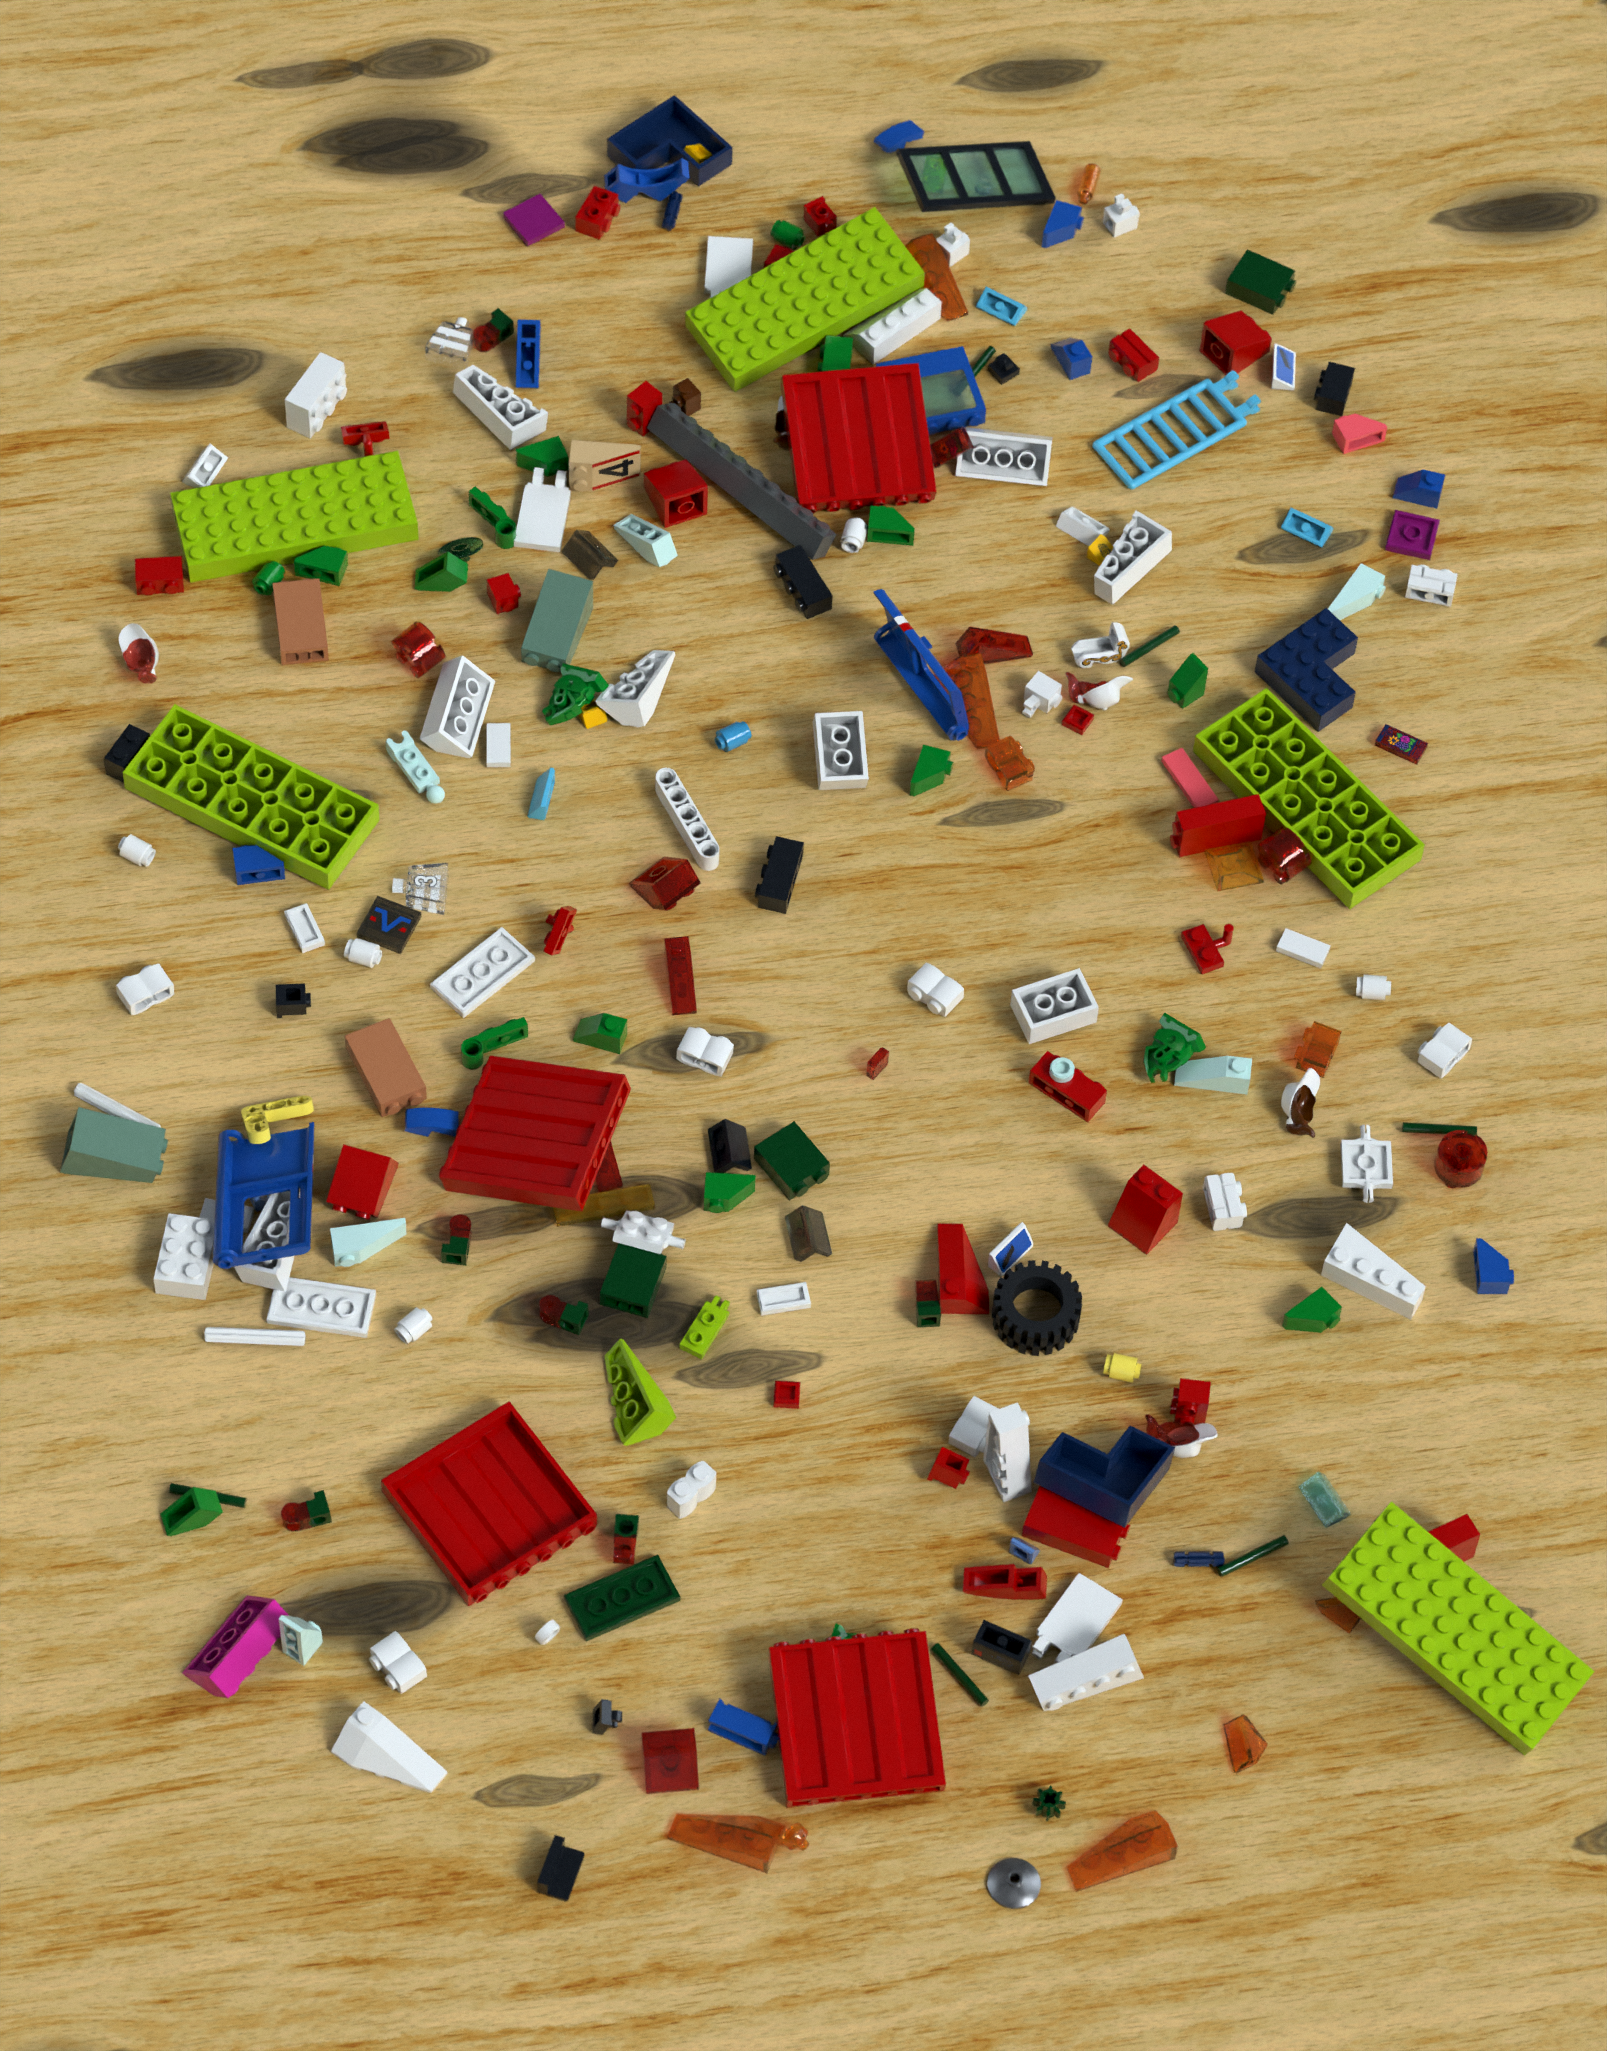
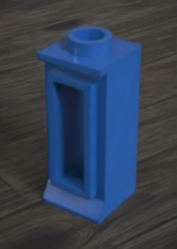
M721 1699L717 1702L708 1720V1723H711L708 1728L709 1732L766 1756L769 1748L774 1749L778 1742L776 1722L774 1725H771V1722L730 1704L725 1705Z

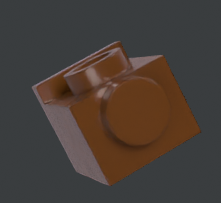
M686 378L673 386L672 401L669 403L678 405L683 413L690 416L701 410V392L689 378Z

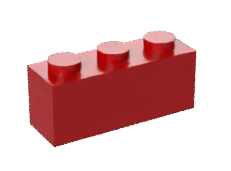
M1047 1051L1030 1070L1029 1084L1086 1122H1089L1105 1104L1107 1090L1101 1083L1086 1077L1078 1068H1075L1074 1076L1070 1081L1066 1083L1054 1081L1049 1073L1050 1064L1054 1059L1060 1058V1056L1053 1055Z

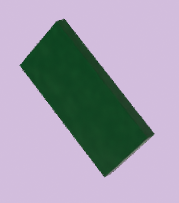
M657 1554L564 1595V1600L587 1642L680 1601V1595Z

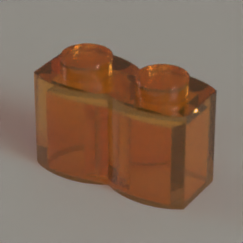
M1011 735L985 747V758L1007 791L1033 780L1034 764L1031 759H1027L1023 755L1022 745L1019 741H1015Z
M1316 1021L1313 1022L1311 1028L1306 1027L1302 1038L1305 1043L1303 1047L1298 1046L1294 1055V1059L1297 1060L1296 1068L1305 1072L1312 1068L1318 1073L1319 1077L1324 1078L1339 1044L1342 1031Z

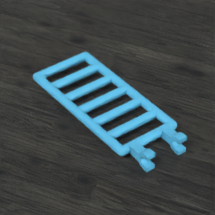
M1233 370L1216 383H1213L1210 379H1204L1095 440L1092 446L1129 489H1135L1245 427L1247 421L1244 417L1259 412L1260 408L1257 405L1261 403V400L1255 394L1236 408L1223 395V392L1238 387L1236 380L1239 379V375ZM1207 389L1235 422L1224 427L1196 394ZM1188 399L1217 432L1206 437L1178 404ZM1170 409L1198 443L1188 448L1161 418L1160 414ZM1152 420L1180 453L1169 458L1141 425ZM1133 430L1160 460L1161 464L1151 469L1123 435ZM1115 441L1143 474L1132 479L1104 446Z

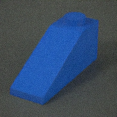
M517 319L516 388L539 389L540 320Z

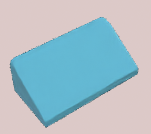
M985 287L976 304L977 308L1013 326L1019 322L1027 310L1025 305L988 287Z
M1290 508L1281 526V529L1321 548L1334 529L1332 526L1294 508Z
M549 768L537 778L528 811L529 818L546 819L555 784L554 768Z

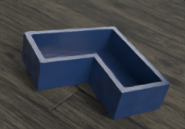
M675 95L607 138V157L616 165L620 164L628 168L642 170L657 169L669 160L674 163L683 158L688 161L689 178L698 187L732 165L733 147ZM701 144L713 156L698 164L684 151V148L689 145Z
M1325 608L1257 656L1255 673L1319 732L1353 708L1356 691L1332 669L1355 654L1358 637L1332 612Z
M1129 1426L1110 1452L1106 1454L1062 1432L1039 1460L1034 1483L1125 1528L1169 1471L1175 1447Z

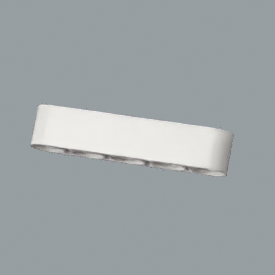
M661 768L657 771L655 777L657 796L698 866L706 871L714 870L719 865L718 843L676 772L671 768Z

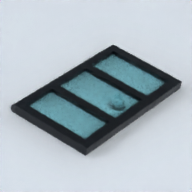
M1030 141L899 148L896 150V155L922 212L1054 204L1056 200Z

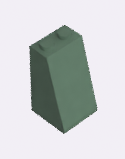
M548 569L521 647L522 662L531 666L547 668L552 672H561L560 669L563 663L570 665L593 610V581Z
M78 1107L68 1130L60 1173L153 1183L156 1174L161 1175L164 1161L160 1160L161 1153L165 1154L168 1139L164 1138L166 1129Z

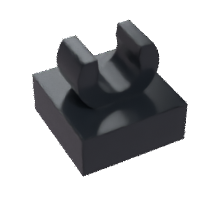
M1005 353L999 355L995 361L988 364V371L1001 385L1020 373V368Z
M602 1699L594 1707L592 1734L603 1735L608 1728H617L618 1722H622V1711L612 1710L611 1700Z

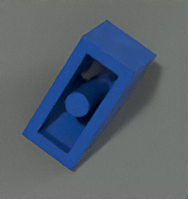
M1056 200L1043 231L1042 247L1047 248L1074 238L1077 229L1081 230L1083 225L1082 207Z
M1068 338L1051 344V349L1069 380L1090 374L1092 355L1083 340Z
M1422 469L1399 477L1393 499L1437 509L1445 474Z
M243 845L233 848L237 885L285 879L284 862L257 845Z
M1476 1238L1473 1255L1477 1294H1507L1509 1286L1514 1284V1271L1509 1270V1260L1482 1238Z

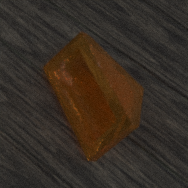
M1336 1597L1315 1600V1605L1319 1611L1349 1634L1361 1620L1358 1615Z
M1243 1714L1223 1724L1233 1772L1239 1773L1257 1764L1268 1744L1249 1718Z

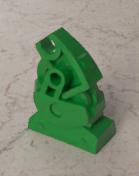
M562 664L560 669L562 677L554 685L549 706L542 710L550 726L578 716L583 712L581 708L585 704L588 705L594 699L595 692H604L609 685L600 672Z
M1166 1013L1159 1020L1162 1029H1158L1155 1033L1152 1045L1145 1048L1144 1064L1151 1083H1155L1154 1077L1157 1074H1160L1162 1082L1167 1081L1168 1072H1172L1185 1064L1194 1052H1201L1206 1048L1200 1033Z

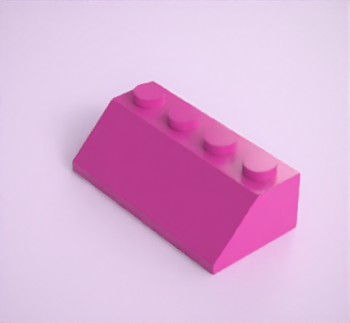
M247 1595L182 1673L212 1695L229 1698L238 1691L241 1682L253 1673L255 1665L260 1659L271 1651V1646L281 1637L279 1618L281 1615H289L275 1599Z

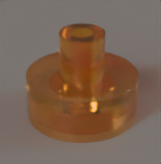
M799 1822L794 1823L785 1831L781 1842L789 1850L799 1847L803 1851L809 1846V1842L806 1840L808 1830Z

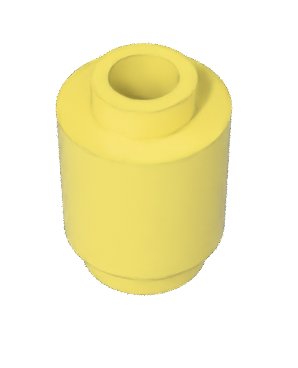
M1114 1353V1355L1107 1354L1103 1374L1109 1375V1378L1133 1383L1134 1378L1139 1379L1142 1364L1137 1363L1138 1358L1117 1353Z

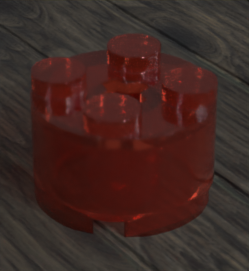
M414 622L391 641L397 650L395 653L397 659L402 664L407 662L411 666L410 670L416 678L425 675L446 658L442 646L436 647L434 642L436 637L421 622Z
M1280 827L1258 844L1260 856L1257 857L1258 862L1264 869L1269 868L1273 872L1275 880L1281 885L1290 881L1311 865L1309 852L1305 855L1302 850L1305 846L1304 843L1289 828L1283 830V827Z
M1455 1130L1447 1133L1442 1138L1436 1153L1434 1168L1438 1177L1448 1188L1469 1187L1481 1179L1488 1151L1485 1142L1478 1135L1475 1134L1473 1136L1465 1130Z

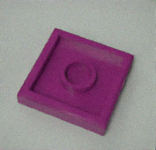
M541 194L503 212L505 221L527 247L565 228V222Z
M1395 510L1385 550L1430 560L1440 520Z

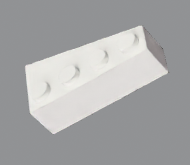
M472 365L455 374L453 393L510 450L546 431L547 411L542 408L538 410L532 406L533 402L526 398H519L514 394V390L508 386L502 387L497 384L495 378L478 367Z
M1136 510L1132 515L1131 522L1123 529L1122 536L1114 543L1113 550L1106 556L1094 575L1095 594L1113 605L1172 551V532Z
M290 1191L270 1195L243 1245L242 1253L286 1246L288 1244ZM294 1256L234 1266L242 1282L286 1292Z
M1347 1223L1326 1257L1321 1276L1410 1320L1423 1299L1426 1287Z
M1018 1402L989 1412L983 1460L1003 1502L1032 1492L1028 1433L1030 1420L1027 1412L1021 1410Z
M1123 1634L1029 1675V1678L1043 1710L1052 1711L1065 1704L1143 1679L1144 1676L1126 1635Z

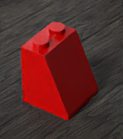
M1240 310L1207 320L1203 323L1200 352L1225 375L1233 370L1238 374L1270 352L1272 337L1266 330L1259 327L1252 317L1247 316Z
M687 459L672 462L667 466L654 468L644 473L643 487L664 528L707 515L708 486Z
M343 1144L326 1202L333 1205L332 1210L346 1213L348 1209L355 1211V1216L370 1220L371 1216L378 1218L399 1163L391 1157Z
M1143 1164L1128 1180L1108 1223V1227L1147 1255L1178 1223L1183 1193Z

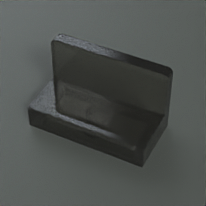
M576 530L562 549V553L589 580H594L603 566L614 567L618 562V559L589 531Z
M802 1205L785 1216L795 1260L802 1262L815 1253L827 1257L832 1255L824 1216L821 1211Z

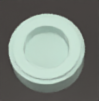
M1060 1057L1051 1062L1049 1073L1054 1081L1066 1083L1073 1078L1075 1067L1071 1060Z

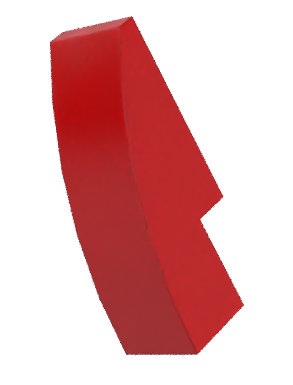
M1014 1564L964 1567L963 1592L966 1594L1013 1600L1046 1599L1047 1574L1042 1567L1016 1568Z

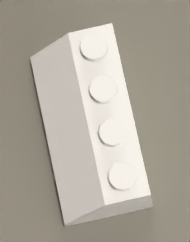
M920 288L870 316L846 332L843 337L853 338V347L874 365L938 321L941 317L942 302L927 288Z
M961 427L960 439L967 452L958 453L956 476L1047 486L1053 437Z
M459 656L443 663L420 740L436 752L471 758L495 680L464 656Z

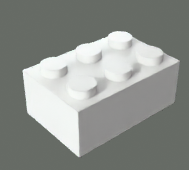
M322 352L319 353L285 398L287 428L310 439L316 431H320L323 421L327 416L332 415L335 405L347 393L344 362Z
M863 711L815 713L813 733L818 790L866 788L869 778Z
M1080 968L1013 989L1010 1003L1029 1044L1096 1023L1099 1009Z
M168 1214L154 1275L156 1294L206 1300L214 1264V1219Z

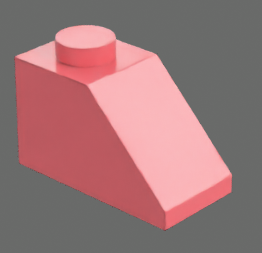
M1352 414L1341 416L1334 420L1332 435L1342 453L1346 454L1384 442L1387 426L1373 419Z

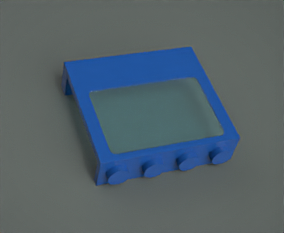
M963 346L876 363V367L919 363L929 435L985 423L986 407Z

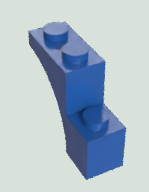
M683 158L668 166L647 170L628 168L618 164L604 175L605 190L619 194V200L625 203L639 192L661 202L689 179L688 161Z

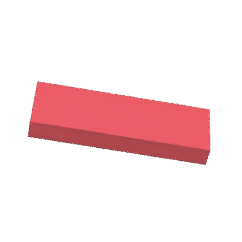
M1183 748L1162 756L1161 762L1193 808L1219 803V799Z

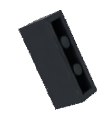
M798 545L776 554L775 565L773 566L774 572L778 578L783 580L788 595L792 594L798 611L803 612L805 617L809 619L832 610L833 595L802 546Z
M776 836L774 845H769L766 857L769 859L768 865L763 864L761 871L763 881L762 884H757L755 898H758V908L783 914L787 913L803 859L804 842Z

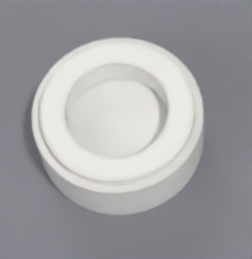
M554 1620L549 1621L537 1632L535 1639L541 1645H545L557 1635L560 1626Z

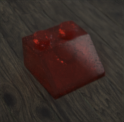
M665 856L629 883L630 887L653 909L664 911L674 908L678 900L691 895L695 891L694 888L701 884L688 859Z
M694 1728L641 1732L646 1794L699 1790Z

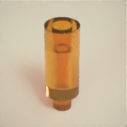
M1087 164L1085 166L1077 193L1080 198L1079 203L1086 205L1094 196L1101 172L1100 167L1096 164Z

